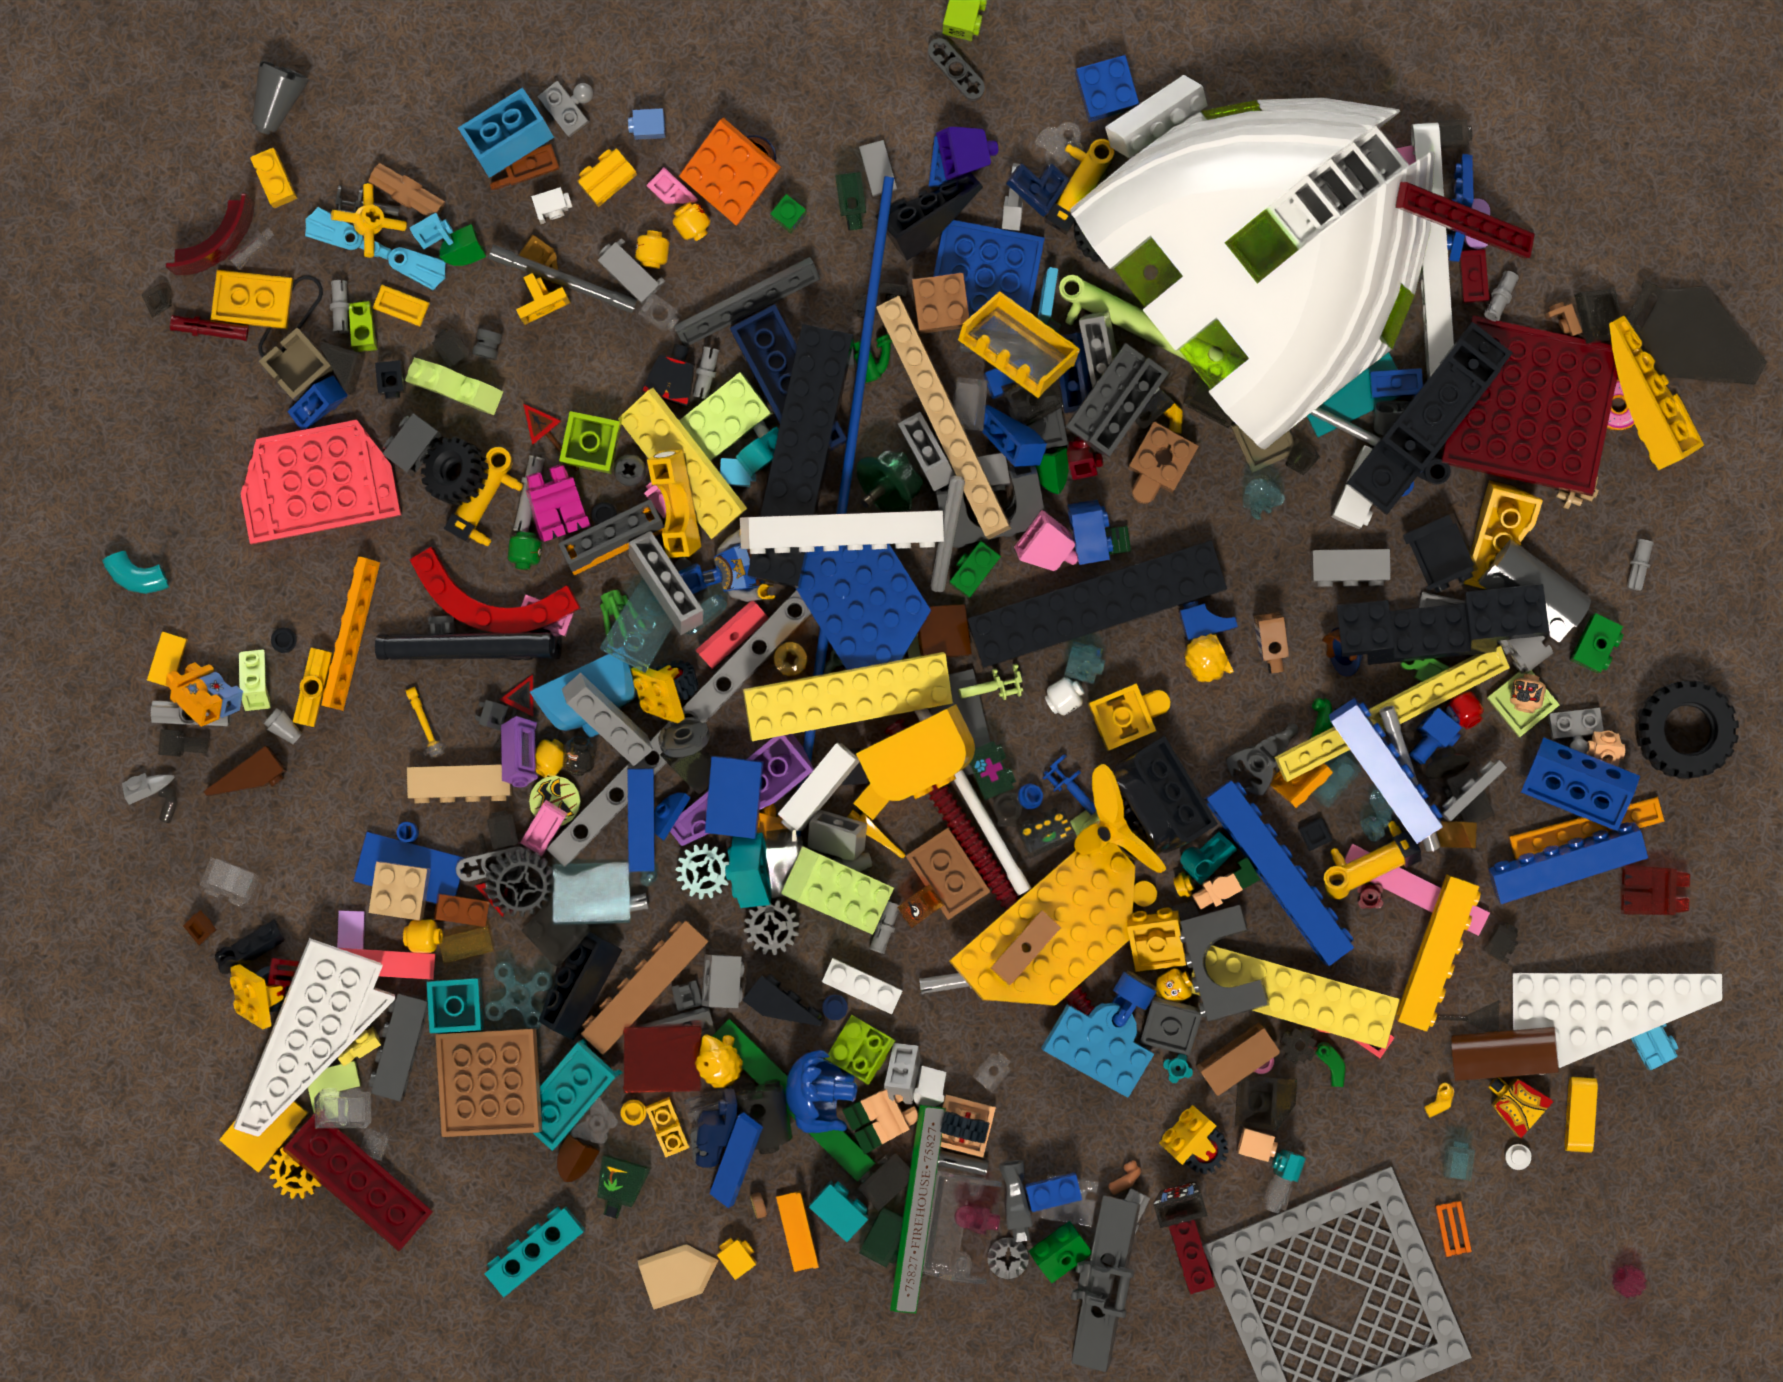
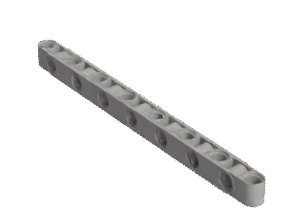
M797 590L682 708L684 716L692 714L695 718L700 719L702 723H706L804 622L811 612ZM792 604H798L802 607V614L797 618H792L788 614V608ZM756 641L765 642L767 645L765 653L761 655L755 654L752 649L753 644ZM723 677L731 681L730 689L725 692L717 688L718 680ZM669 721L663 728L668 729L671 727L670 723L672 722ZM660 732L650 741L653 748L652 751L658 752L660 756L659 762L656 765H649L645 756L635 766L629 763L547 848V851L564 867L628 804L627 768H653L655 776L672 758L661 751L658 741ZM617 787L621 788L624 792V798L620 802H614L610 796L611 791ZM581 824L588 828V835L584 839H579L575 835L576 827Z

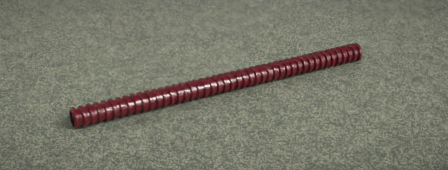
M899 719L888 726L884 732L892 736L908 728V726H904L903 723L905 721ZM936 784L932 785L934 790L928 793L930 795L929 800L934 801L933 806L938 807L939 810L937 812L939 814L942 813L944 816L942 817L943 821L946 820L948 822L946 824L947 827L952 828L951 833L956 834L957 837L955 839L957 841L960 840V846H964L966 849L964 851L965 854L968 853L970 855L969 860L974 861L973 866L978 867L979 870L977 872L979 874L982 873L983 881L986 880L988 882L986 885L992 888L991 893L996 894L997 897L995 899L997 901L1000 900V906H1004L1008 910L1020 898L1014 891L1013 886L1010 885L1009 879H1006L1005 876L1007 874L1005 872L1002 873V867L996 864L998 862L997 859L992 858L993 853L988 852L989 847L984 846L983 843L985 841L983 839L980 840L978 837L980 836L979 832L976 833L974 831L976 829L975 826L970 825L971 820L966 819L965 816L967 814L965 812L962 813V807H958L956 804L958 802L957 799L954 800L952 798L953 793L948 792L949 787L942 786L937 788ZM1077 986L1063 1000H1067L1068 1005L1089 1016L1095 1006H1091L1090 1003L1092 1001L1090 999L1087 1000L1086 992L1083 993L1081 991L1083 989L1082 986Z

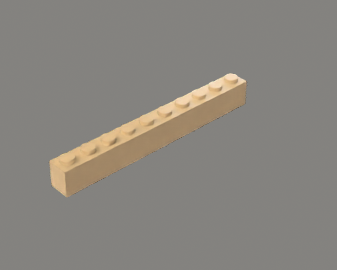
M897 296L877 306L880 317L956 476L964 478L965 485L963 491L985 537L989 540L1012 529L900 296Z

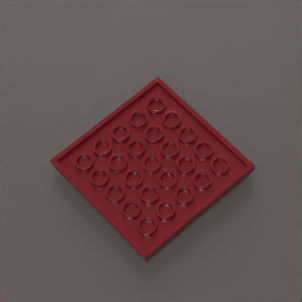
M1473 315L1471 322H1474L1509 349L1512 355L1502 366V370L1445 442L1441 463L1593 496L1618 378L1612 345L1497 320L1491 321L1487 318Z

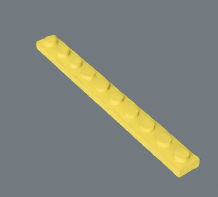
M1497 644L1496 652L1476 654L1370 708L1369 710L1372 714L1369 717L1373 724L1378 722L1384 732H1386L1379 712L1380 709L1386 706H1394L1399 723L1402 724L1509 669L1510 667L1501 645ZM1333 727L1276 756L1275 760L1283 779L1288 782L1349 751L1350 748L1336 728Z

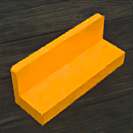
M799 1190L776 1196L794 1272L809 1268H819V1261L802 1191Z

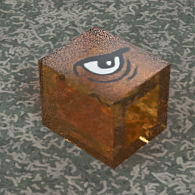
M929 884L897 908L903 918L913 928L943 907L944 904Z

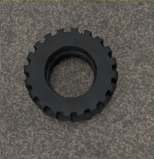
M1687 680L1675 682L1654 691V694L1644 702L1645 706L1643 709L1639 710L1637 716L1639 717V723L1636 724L1635 732H1638L1639 739H1636L1637 744L1642 747L1643 753L1641 754L1645 760H1649L1652 763L1651 766L1656 770L1664 772V775L1680 779L1706 776L1713 773L1717 768H1721L1726 763L1725 760L1731 757L1735 751L1732 748L1738 742L1739 737L1736 735V728H1739L1738 720L1735 721L1733 714L1736 711L1734 707L1729 706L1727 703L1729 699L1724 694H1719L1717 688L1712 685L1707 686L1704 682ZM1680 706L1698 708L1705 714L1709 722L1710 735L1707 744L1701 750L1692 754H1683L1675 751L1665 737L1664 725L1666 718L1671 711Z

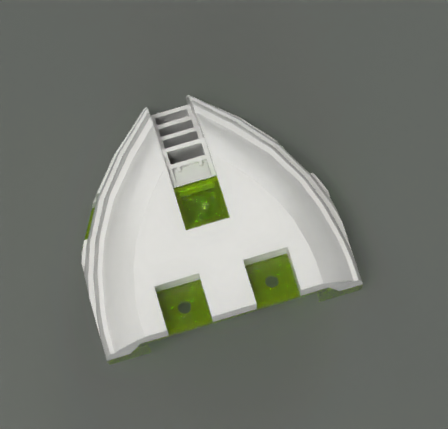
M1328 98L1254 100L1202 110L1189 117L1182 124L1174 126L1167 133L1137 153L1070 209L1072 216L1096 253L1109 269H1114L1145 307L1143 311L1174 350H1180L1211 389L1209 393L1224 412L1262 449L1269 448L1308 415H1311L1350 382L1354 381L1389 353L1396 343L1413 302L1429 241L1431 222L1395 207L1400 182H1408L1433 192L1435 153L1432 151L1411 165L1406 162L1380 129L1401 112L1399 109ZM1148 265H1154L1158 270V275L1153 280L1147 279L1144 275V269ZM1214 346H1218L1223 350V358L1219 361H1214L1209 356V351Z

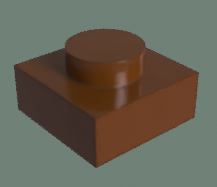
M201 910L183 925L199 946L217 930L211 920Z

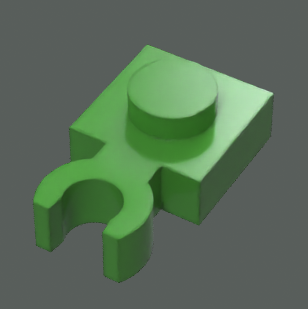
M1434 658L1423 659V661L1413 660L1411 665L1404 662L1400 664L1405 670H1416L1414 678L1420 682L1449 668Z

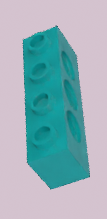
M567 1206L562 1210L556 1207L546 1216L549 1220L544 1225L540 1226L539 1223L534 1225L526 1232L529 1236L522 1243L517 1239L506 1248L509 1253L501 1259L497 1256L486 1265L489 1270L484 1274L503 1298L585 1231L584 1227ZM549 1227L558 1228L560 1238L557 1240L548 1238L547 1229ZM528 1244H537L540 1247V1254L538 1256L529 1255L527 1252ZM514 1259L519 1262V1272L512 1273L508 1270V1260Z

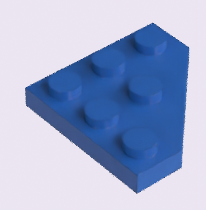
M1462 154L1460 164L1456 163L1454 169V179H1456L1454 186L1455 199L1451 200L1472 208L1474 200L1472 155ZM1451 230L1450 235L1447 234L1449 261L1459 262L1465 235Z

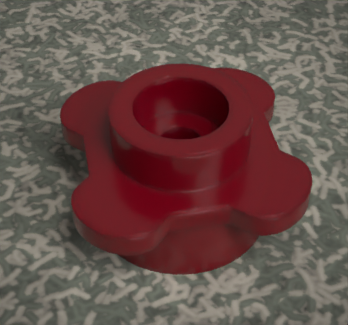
M1378 883L1374 886L1363 884L1358 887V892L1360 893L1358 905L1360 908L1379 909L1383 906V900L1381 899L1382 885Z

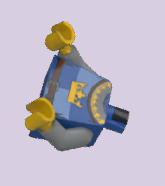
M740 530L728 536L718 547L717 555L714 556L716 568L702 572L706 587L721 582L724 593L728 592L731 598L746 602L774 599L775 595H768L767 593L769 587H774L773 584H764V581L750 579L747 576L752 554H750V549H741Z

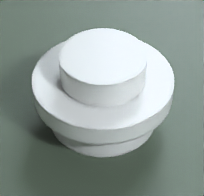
M1514 1144L1507 1149L1505 1159L1511 1168L1522 1170L1530 1164L1531 1152L1522 1144Z

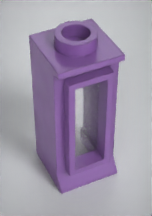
M518 716L501 725L502 781L520 788L538 779L535 765V729L537 722Z

